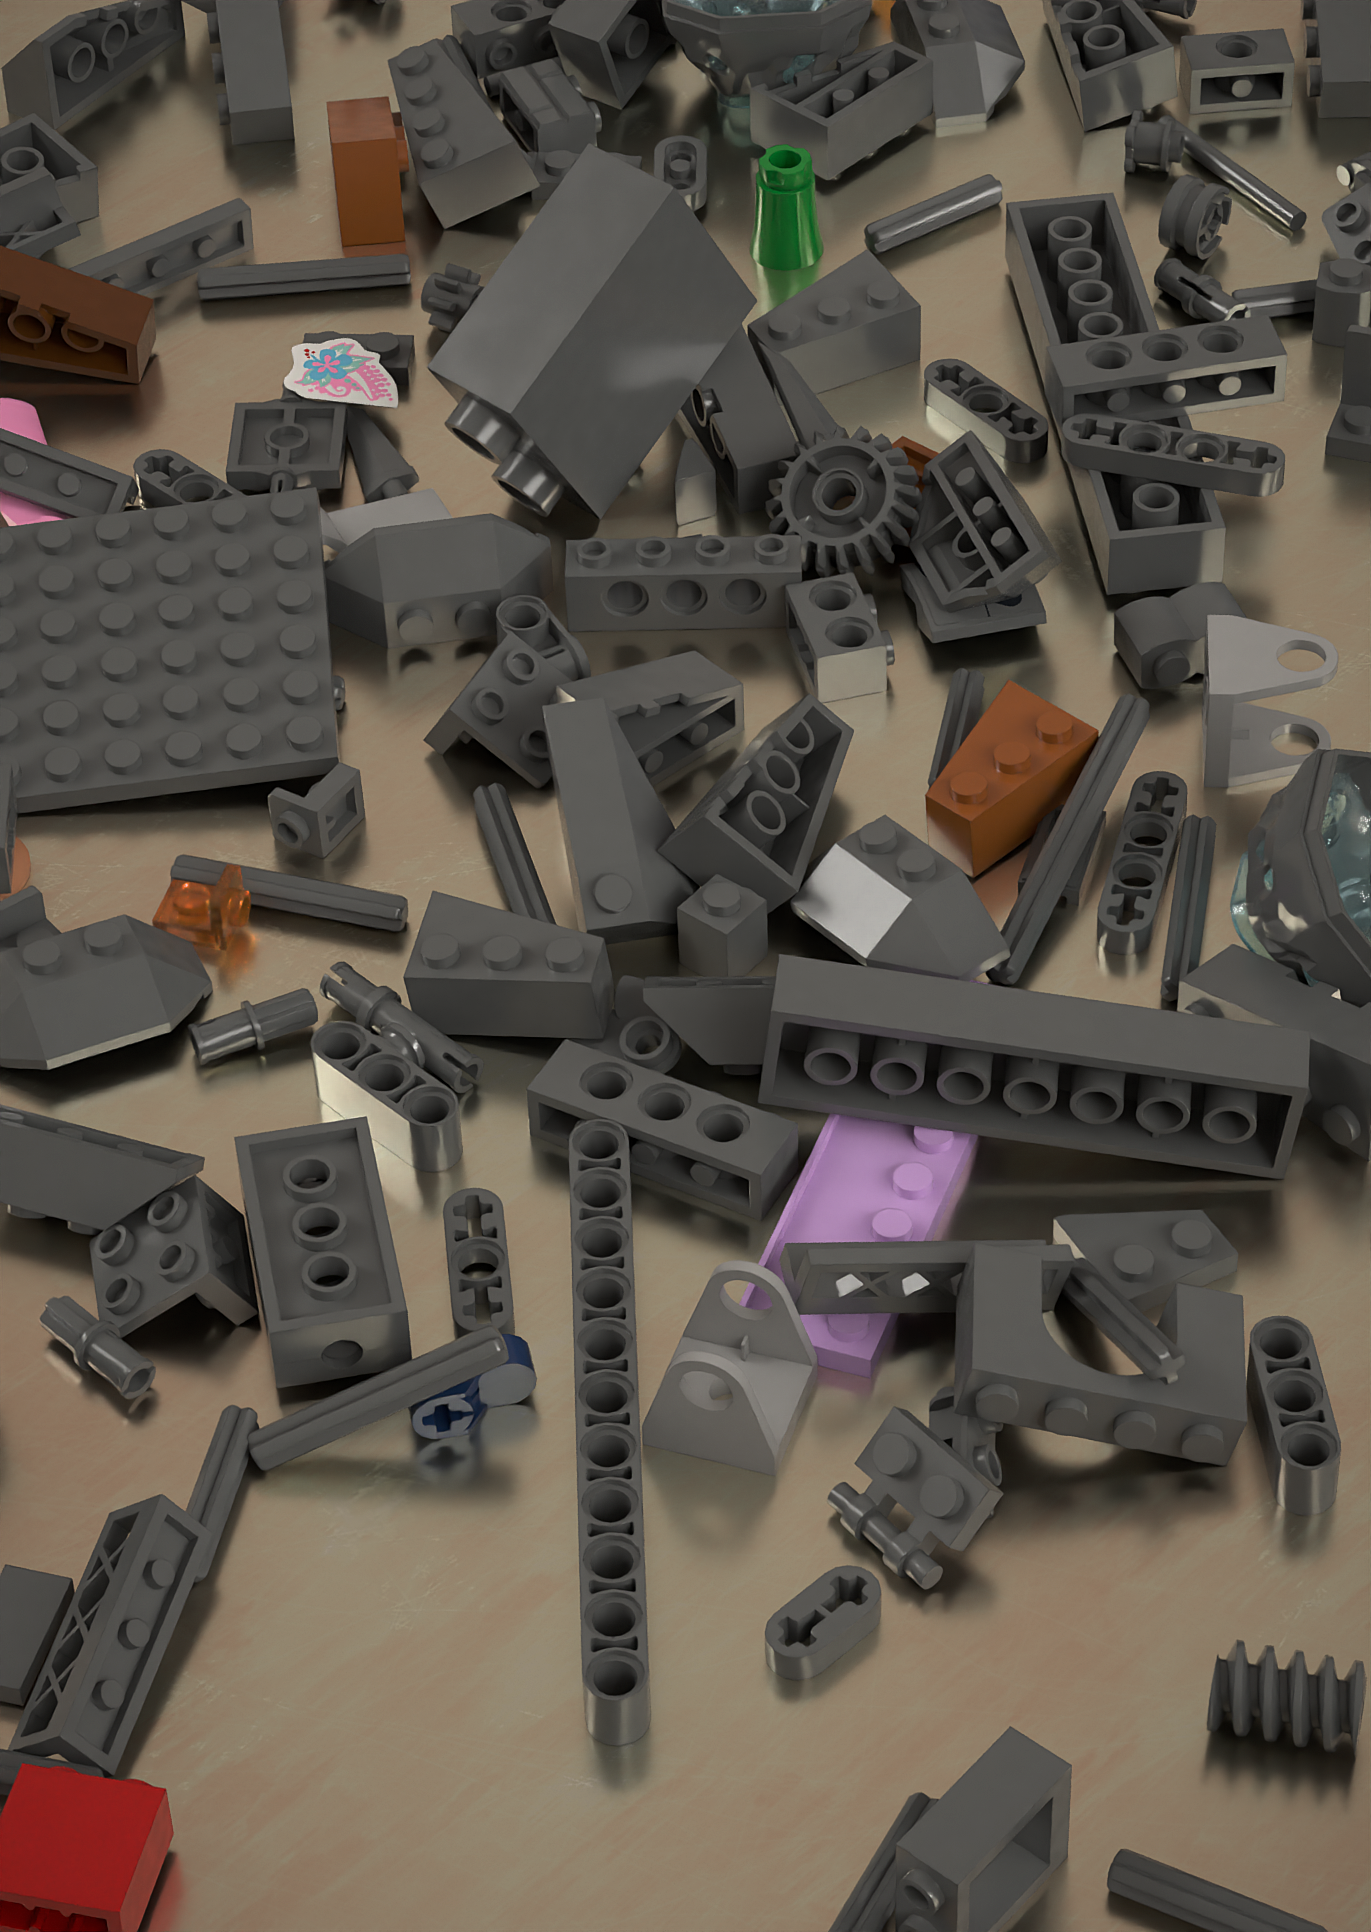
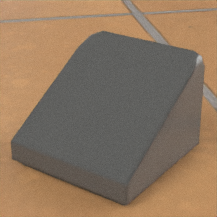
M692 438L684 440L674 484L675 512L678 525L715 516V511H717L716 470L697 442H694Z

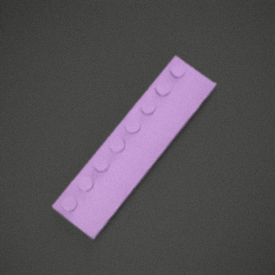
M975 980L969 981V982H975V983L988 984V983H983V982H979V981H975ZM830 1113L758 1265L772 1271L785 1284L779 1261L785 1243L932 1241L978 1135ZM749 1282L739 1304L754 1310L770 1308L772 1302L768 1294L757 1285ZM899 1313L799 1316L817 1354L819 1366L871 1379Z

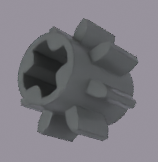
M450 263L446 266L445 275L436 272L432 273L426 280L421 294L422 310L431 314L428 321L429 325L452 333L484 289L483 286L478 285L481 275L472 272L470 269Z

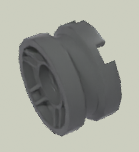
M1189 174L1181 176L1169 191L1161 210L1158 225L1160 244L1175 251L1185 248L1186 253L1190 256L1202 260L1209 258L1222 241V237L1216 235L1221 223L1225 225L1229 223L1232 199L1225 197V194L1228 195L1230 190L1216 183L1205 186L1203 180Z

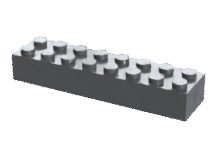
M779 954L758 1103L1284 1180L1308 1092L1310 1031Z

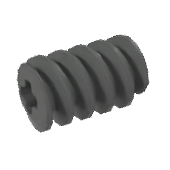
M1236 1640L1226 1659L1219 1658V1654L1217 1655L1209 1698L1207 1731L1215 1732L1218 1730L1228 1712L1231 1713L1236 1736L1245 1737L1256 1718H1261L1266 1741L1275 1742L1285 1724L1290 1723L1294 1743L1297 1747H1305L1315 1729L1319 1728L1326 1752H1335L1347 1733L1351 1736L1356 1756L1367 1687L1363 1661L1355 1660L1346 1677L1338 1679L1333 1656L1325 1655L1315 1674H1309L1304 1652L1295 1650L1286 1668L1280 1669L1278 1668L1274 1646L1266 1645L1257 1662L1251 1664L1248 1661L1244 1641Z

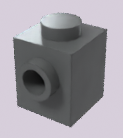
M716 874L677 907L679 964L701 976H745L768 956L767 900L758 896L751 889L741 887Z

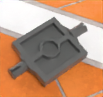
M284 384L282 385L281 399L266 402L235 403L226 466L227 484L237 490L264 491L270 489V493L317 487V490L341 488L348 427L347 403L334 401L318 402L299 396L296 392L288 390Z

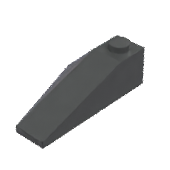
M127 0L66 16L35 38L1 68L7 111L22 118L35 113L52 129L56 130L185 36L181 0Z
M604 697L542 706L541 710L579 931L604 938L605 945L678 934L677 907L700 889V885L657 852L674 832L675 827Z

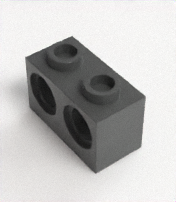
M854 573L785 585L786 633L815 698L821 703L887 691V666L893 665L895 662L892 638L888 630L880 631L874 599L870 593L863 595Z

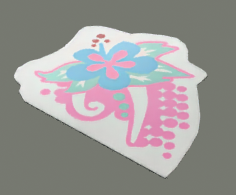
M342 338L329 340L321 344L304 343L292 347L291 352L294 365L283 383L288 390L294 391L299 396L307 399L397 409V385L391 375L379 363L380 355L364 350L356 340Z

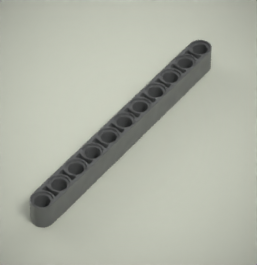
M593 1119L576 1126L569 1138L582 1684L585 1722L589 1733L596 1740L604 1744L621 1746L631 1744L643 1737L649 1729L651 1721L629 1138L626 1130L614 1121Z

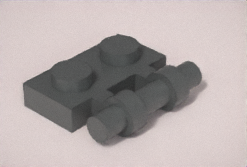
M894 1406L854 1463L873 1480L864 1493L859 1494L847 1482H841L831 1490L827 1502L841 1515V1525L858 1540L867 1538L884 1553L883 1563L900 1578L910 1577L923 1589H929L939 1581L943 1573V1568L929 1556L938 1542L941 1540L949 1548L964 1551L1004 1493L912 1413ZM897 1502L915 1517L907 1531L904 1532L887 1519Z

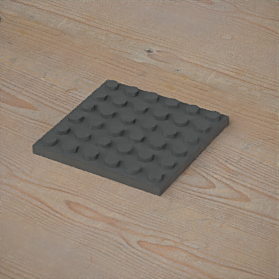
M317 487L0 527V764L12 763L18 813L328 774L340 762L321 513Z

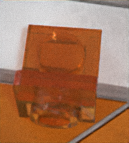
M227 864L216 886L173 879L152 919L153 926L188 940L194 946L226 951L236 928H243L246 925L251 909V894L248 890L243 889L241 866Z

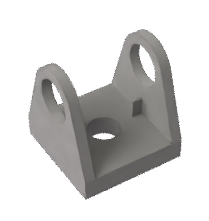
M1207 615L1202 695L1204 787L1228 788L1293 775L1297 773L1303 761L1317 749L1331 750V736L1328 730L1317 721L1243 703L1317 688L1331 681L1337 673L1339 656L1335 646L1330 641L1316 634L1234 615ZM1301 649L1318 654L1324 660V664L1312 671L1298 672L1281 665L1278 657L1287 651ZM1298 733L1312 738L1316 742L1317 747L1308 754L1295 756L1276 750L1271 742L1279 735Z
M741 1260L724 1262L714 1269L642 1424L643 1445L776 1476L818 1376L817 1354L786 1285L776 1274L761 1265ZM733 1280L753 1283L768 1294L772 1306L763 1310L746 1308L730 1298L724 1288V1284ZM724 1394L733 1395L732 1398L727 1400H715Z

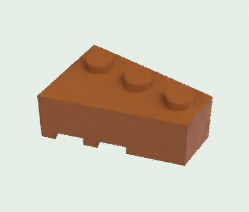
M389 96L326 102L342 247L405 241L399 173L409 172V160L401 112L391 113Z
M1008 680L925 794L928 845L961 868L964 873L972 878L976 877L1033 836L1044 816L1061 804L1065 805L1099 739V730Z

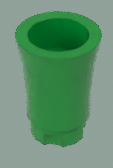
M788 144L775 145L767 148L765 155L759 158L758 161L759 171L756 174L755 219L749 252L751 257L764 267L781 271L798 270L814 264L824 252L817 216L815 173L812 170L810 153L804 148H794Z

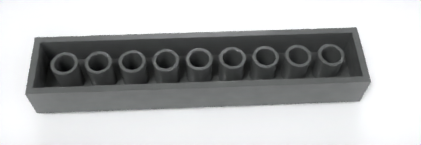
M1113 192L1006 203L1005 258L1044 387L1046 346L1159 330ZM1188 415L1145 421L1193 430ZM1054 417V420H1055V423H1056V427H1057V430H1058V433H1059V437H1060V440L1062 441V433H1061L1060 428H1059V426H1058V424H1057V421H1056V419H1055V417ZM1142 447L1131 449L1133 451L1146 453L1157 451L1155 449ZM1202 457L1189 458L1192 461L1204 462ZM1068 463L1107 595L1119 593L1133 594L1141 591L1177 587L1187 588L1205 582H1223L1226 526L1214 490L1080 468Z

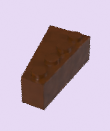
M0 246L1 361L140 384L156 340L154 299Z

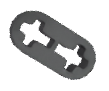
M851 1565L835 1567L824 1573L775 1612L767 1621L765 1628V1656L768 1666L777 1675L785 1679L797 1681L811 1679L823 1672L870 1634L879 1624L881 1617V1587L879 1580L872 1572L862 1567ZM840 1598L844 1603L836 1609V1600ZM857 1598L862 1600V1604L859 1606L853 1603ZM810 1637L811 1645L806 1647L802 1642ZM787 1639L794 1642L789 1647L785 1646V1641Z

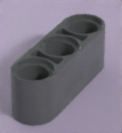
M330 1022L320 1027L313 1034L311 1050L317 1096L323 1103L346 1119L367 1116L371 1137L410 1166L420 1171H444L459 1161L463 1152L458 1098L450 1088L354 1022Z
M1271 1316L1256 1323L1250 1332L1246 1389L1276 1501L1289 1512L1297 1515L1312 1516L1326 1511L1336 1499L1341 1440L1311 1332L1306 1325L1297 1319L1289 1316Z

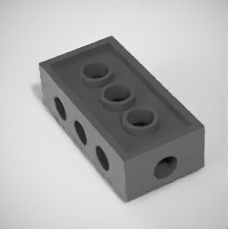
M367 1116L234 1137L242 1199L276 1388L386 1371L412 1360L408 1310ZM317 1226L332 1227L327 1232L319 1235L305 1234L306 1231ZM327 1275L341 1276L331 1283L321 1284L315 1282L317 1279Z

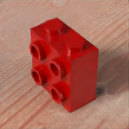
M22 1763L0 1816V1932H137L174 1835L166 1788L155 1787L138 1779H124L121 1781L81 1774L65 1766L47 1768Z

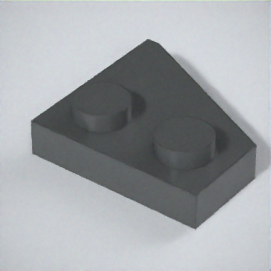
M1203 1210L1069 1214L1054 1218L1053 1237L1059 1244H1070L1075 1259L1083 1257L1140 1312L1168 1301L1176 1282L1201 1287L1237 1271L1238 1252Z

